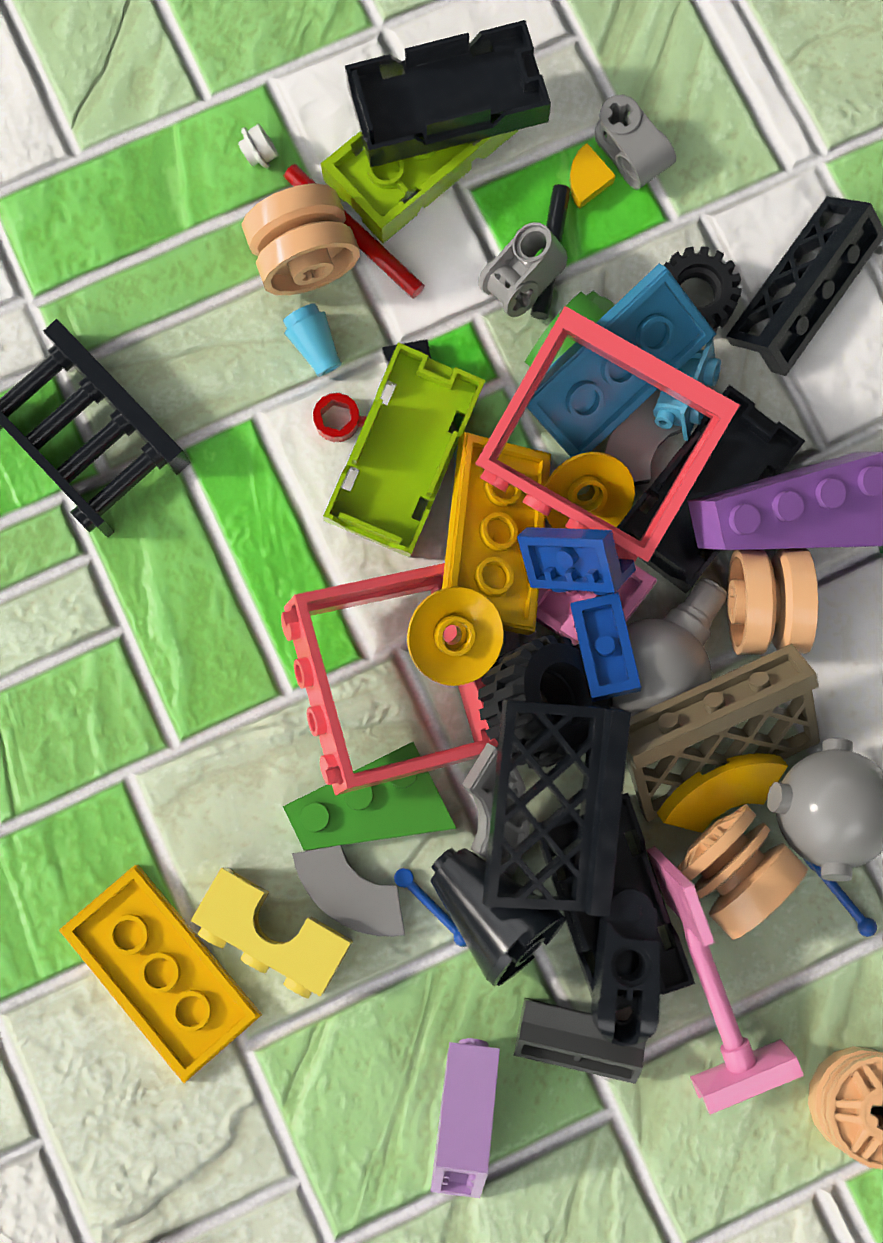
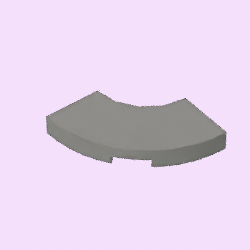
M657 389L611 433L604 452L616 457L628 468L633 477L634 485L650 482L651 461L656 449L669 437L682 433L681 426L673 425L670 429H664L655 424L653 410L661 393L660 389Z
M489 743L485 745L461 784L473 796L478 810V831L471 850L487 859L498 753V748ZM515 768L510 772L509 786L520 797L524 794L526 787L519 771ZM509 796L507 797L506 809L513 803ZM521 811L515 814L504 826L503 837L513 849L529 834L530 822ZM503 846L501 859L508 854ZM514 862L505 871L514 875L518 864Z
M342 845L292 853L295 868L305 890L317 906L329 917L352 930L369 935H405L397 886L377 885L360 877L348 864Z

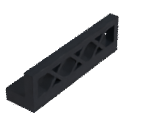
M826 196L726 335L729 343L733 346L759 352L772 373L786 376L883 240V226L872 204ZM834 213L845 215L840 223L828 229H823ZM821 247L820 252L814 259L801 265L798 264L804 254ZM795 282L794 288L788 295L773 300L779 289ZM769 318V323L759 336L748 334L754 324Z

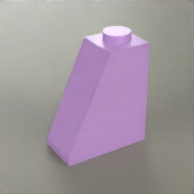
M465 1038L461 1039L459 1043L449 1042L430 1192L473 1198L481 1197L488 1174L500 1052L499 1048L489 1047V1044L483 1040Z

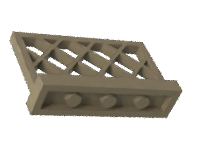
M793 644L631 716L626 761L641 813L647 822L659 817L657 812L665 800L683 782L701 771L705 763L716 765L715 768L728 764L727 758L742 755L750 743L760 745L754 754L781 756L783 760L821 743L812 690L819 687L817 673ZM792 700L786 709L777 707ZM768 717L778 719L767 735L757 733ZM748 720L742 729L733 727ZM793 723L803 725V732L788 739H783ZM724 737L735 739L724 755L714 753ZM704 740L698 749L689 747ZM679 757L690 760L680 775L670 773ZM660 760L654 769L645 767ZM661 783L672 786L667 794L651 801L652 796Z

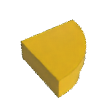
M588 143L583 145L577 152L570 171L571 196L579 209L612 185L616 177Z

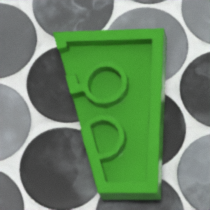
M411 742L353 771V773L416 758L420 754L414 742ZM428 771L336 796L332 784L325 785L283 806L304 851L457 829Z

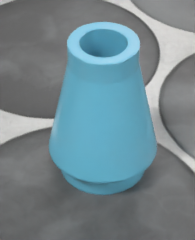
M315 303L301 307L284 318L283 322L287 328L284 334L311 365L317 377L326 375L342 365L336 352L326 313L324 311L320 312Z

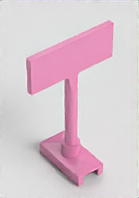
M656 847L647 849L646 851L664 900L682 921L691 958L723 1041L720 1050L725 1062L690 1077L697 1096L703 1098L709 1114L711 1115L804 1076L797 1057L781 1039L753 1051L749 1040L746 1037H742L709 945L715 942L694 885Z

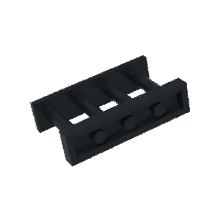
M56 319L43 330L53 344L47 350L50 355L0 398V431L4 428L77 505L70 513L89 533L97 527L108 538L115 531L101 518L106 511L155 467L161 469L167 464L178 475L190 464V461L176 442L63 324ZM74 367L84 377L78 383L81 387L31 432L24 436L8 417L62 369L67 372ZM105 399L115 410L109 415L112 420L61 466L55 469L38 450L92 402L99 404ZM136 432L146 442L141 448L143 453L87 503L69 483L124 434L129 437L132 433Z

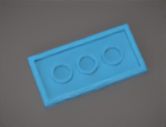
M660 263L596 322V324L677 370L716 335L715 331L667 267ZM575 342L550 366L527 409L571 458L578 454L591 452L658 388Z

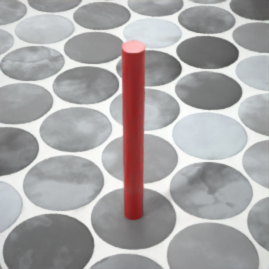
M296 164L291 165L284 173V178L293 187L312 183L317 184ZM344 210L346 218L344 224L352 229L359 249L412 299L416 298L422 292L425 285Z

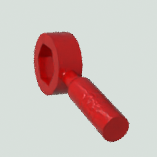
M330 393L323 396L316 403L313 410V421L318 433L324 439L331 442H343L350 439L357 432L358 427H363L367 416L359 414L355 401L342 393ZM333 405L349 409L351 420L340 430L326 427L323 423L322 415Z

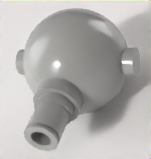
M701 577L684 603H680L677 608H671L664 619L649 618L627 624L641 691L613 697L612 706L629 711L631 716L712 680L710 661L703 646L711 636L709 631L712 626L711 621L728 598V593L720 585L710 579Z
M842 738L824 740L822 742V751L813 753L800 760L786 774L782 783L775 782L770 787L767 796V806L771 812L776 813L783 837L800 857L821 867L822 879L837 882L852 880V868L872 861L883 852V770L872 760L853 752L852 741Z

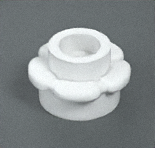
M260 124L255 125L249 130L244 127L242 129L244 139L238 142L244 156L253 167L258 163L265 168L270 167L268 162L279 156L271 139Z

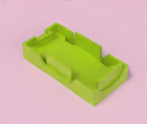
M518 130L482 139L475 146H473V143L476 141L371 168L359 131L320 163L323 180L337 191L340 199L343 202L346 201L357 212L366 227L384 244L414 219L422 207L425 209L471 170L473 160L476 158H487L517 133ZM416 191L418 192L415 196H413V197H412L409 201H407L405 204L403 203V202H404L408 197H410L414 192H416Z
M398 342L349 460L323 515V521L410 558L455 453L459 437L464 432L485 380L457 367L453 369L428 358L429 355ZM387 384L390 386L393 384L395 389L388 405H385L381 397ZM457 412L464 419L459 431L450 433L448 431ZM350 469L357 470L359 472L351 491L343 489ZM422 498L428 503L421 520L418 521L411 517L419 499Z

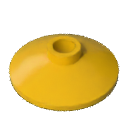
M586 452L567 459L554 470L545 485L546 488L616 528L631 510L635 496V485L628 468L616 457L603 452ZM590 485V489L585 494H577L583 487ZM553 508L548 517L545 515L552 528H567L565 527L569 520L567 516Z
M466 587L440 589L426 597L414 611L407 632L408 650L415 666L429 679L449 686L471 683L486 674L500 654L503 644L501 617L494 604L478 591ZM454 625L457 629L456 637L450 642H445L443 638L444 630L448 626Z

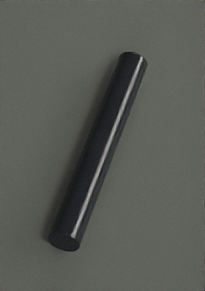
M557 184L552 189L546 226L562 243L571 189L566 185ZM555 279L537 297L531 309L532 317L537 319L549 318Z

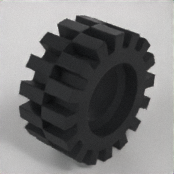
M693 246L685 248L682 256L679 252H676L671 256L669 263L666 262L664 266L667 267L679 285L687 279L699 278L712 286L714 300L709 305L697 307V309L716 333L719 326L723 328L728 323L738 305L737 302L742 292V288H738L741 282L740 273L733 275L732 272L736 265L731 259L726 264L721 262L724 253L719 250L712 257L708 255L710 247L701 246L699 253H694Z

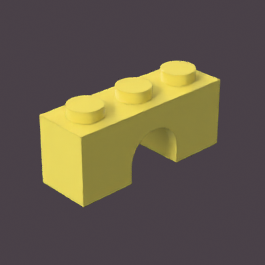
M221 868L190 920L201 927L198 935L222 949L226 943L233 945L244 952L240 958L241 961L266 974L270 967L286 976L283 985L296 994L309 999L313 992L321 997L353 940L312 916L306 919L301 930L292 940L279 942L269 938L263 932L259 923V912L269 891L229 868Z

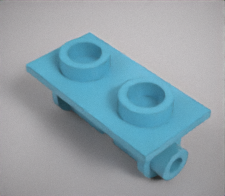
M713 338L706 344L704 350L700 349L679 369V371L707 387H714L717 384L721 369V360L715 358ZM661 391L653 410L654 422L657 426L664 429H670L673 425L681 426L683 440L685 441L689 440L694 424L700 425L701 420L705 416Z

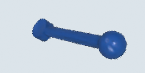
M804 859L806 864L821 878V867ZM822 879L856 920L859 933L865 937L873 936L877 931L876 922L861 913L836 881Z
M405 868L399 869L394 876L396 885L401 888H407L454 935V942L460 947H466L467 945L453 920L413 881V873Z

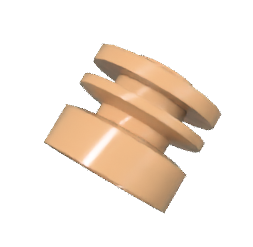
M747 805L740 807L731 815L718 819L706 829L687 849L684 859L677 866V869L689 881L699 874L702 875L694 885L699 899L715 890L720 894L711 907L709 916L732 940L742 937L766 919L797 888L808 871L807 866L784 843L769 849L765 853L759 850L771 831L765 823L756 826L747 834L743 833L756 817V814Z
M854 1046L833 1052L818 1065L809 1083L808 1106L814 1125L828 1142L851 1158L869 1168L883 1169V1115L873 1116L870 1114L873 1104L877 1106L883 1105V1053L871 1048Z

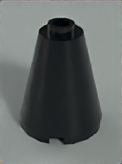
M453 848L448 849L431 867L435 872L431 879V884L486 980L494 987L496 984L498 986L503 985L535 958L533 953L542 943L547 946L566 921V917L559 910L486 907L482 903L486 861L467 848L457 852ZM505 873L499 875L498 894H515L523 887V885Z

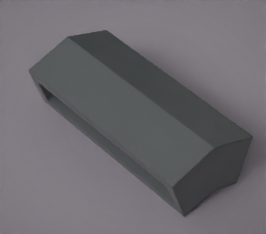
M524 998L514 1056L636 1084L643 1069L646 1041L630 1046L613 1044L599 1033L593 1023L592 1013Z

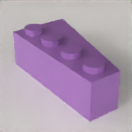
M883 451L850 453L689 500L688 506L698 548L750 550L883 546Z

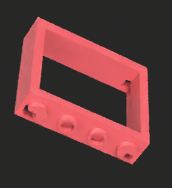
M564 306L475 464L484 469L480 477L481 479L506 492L510 484L525 492L527 495L523 503L547 517L552 508L567 516L569 520L565 527L568 529L612 530L619 558L634 560L635 563L638 557L648 562L737 411L739 404ZM567 337L711 418L640 541L497 460Z
M445 563L295 594L284 606L285 612L281 614L283 632L288 641L293 640L298 658L294 661L295 677L300 688H306L311 707L307 708L309 728L313 736H319L324 753L320 757L321 772L326 784H332L335 796L477 759L487 743L495 747L498 746L497 740L495 738L490 740L485 730L489 729L487 721L480 718L479 709L484 708V704L478 700V692L480 688L485 687V684L481 681L482 677L471 683L458 685L474 743L353 773L311 616L429 590L432 594L442 589ZM450 625L444 630L445 642H450L456 637L457 629L454 625Z

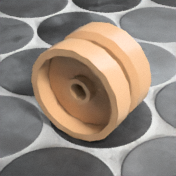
M312 183L282 190L257 203L245 215L241 224L251 253L258 256L256 265L266 291L274 295H295L312 291L342 277L355 266L360 258L359 247L352 229L344 224L346 220L345 212L337 191L329 185Z
M806 548L778 549L770 561V558L763 549L734 550L729 564L727 580V618L734 652L737 655H762L769 648L771 641L776 650L793 644L800 654L810 652L815 640L818 620L817 577L810 551Z

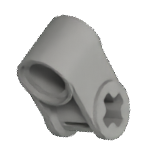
M614 95L603 103L599 114L600 120L595 128V140L598 146L603 149L616 165L624 180L632 188L639 190L676 162L675 150L668 138L654 126L640 109L637 102L631 97Z
M537 222L526 224L518 230L514 238L498 256L485 266L479 276L478 286L485 294H493L503 304L504 312L513 318L519 317L533 306L537 297L562 273L567 264V251L546 225ZM545 247L541 254L535 256L541 248ZM497 274L501 276L499 280L495 277ZM518 294L521 295V299L516 298Z

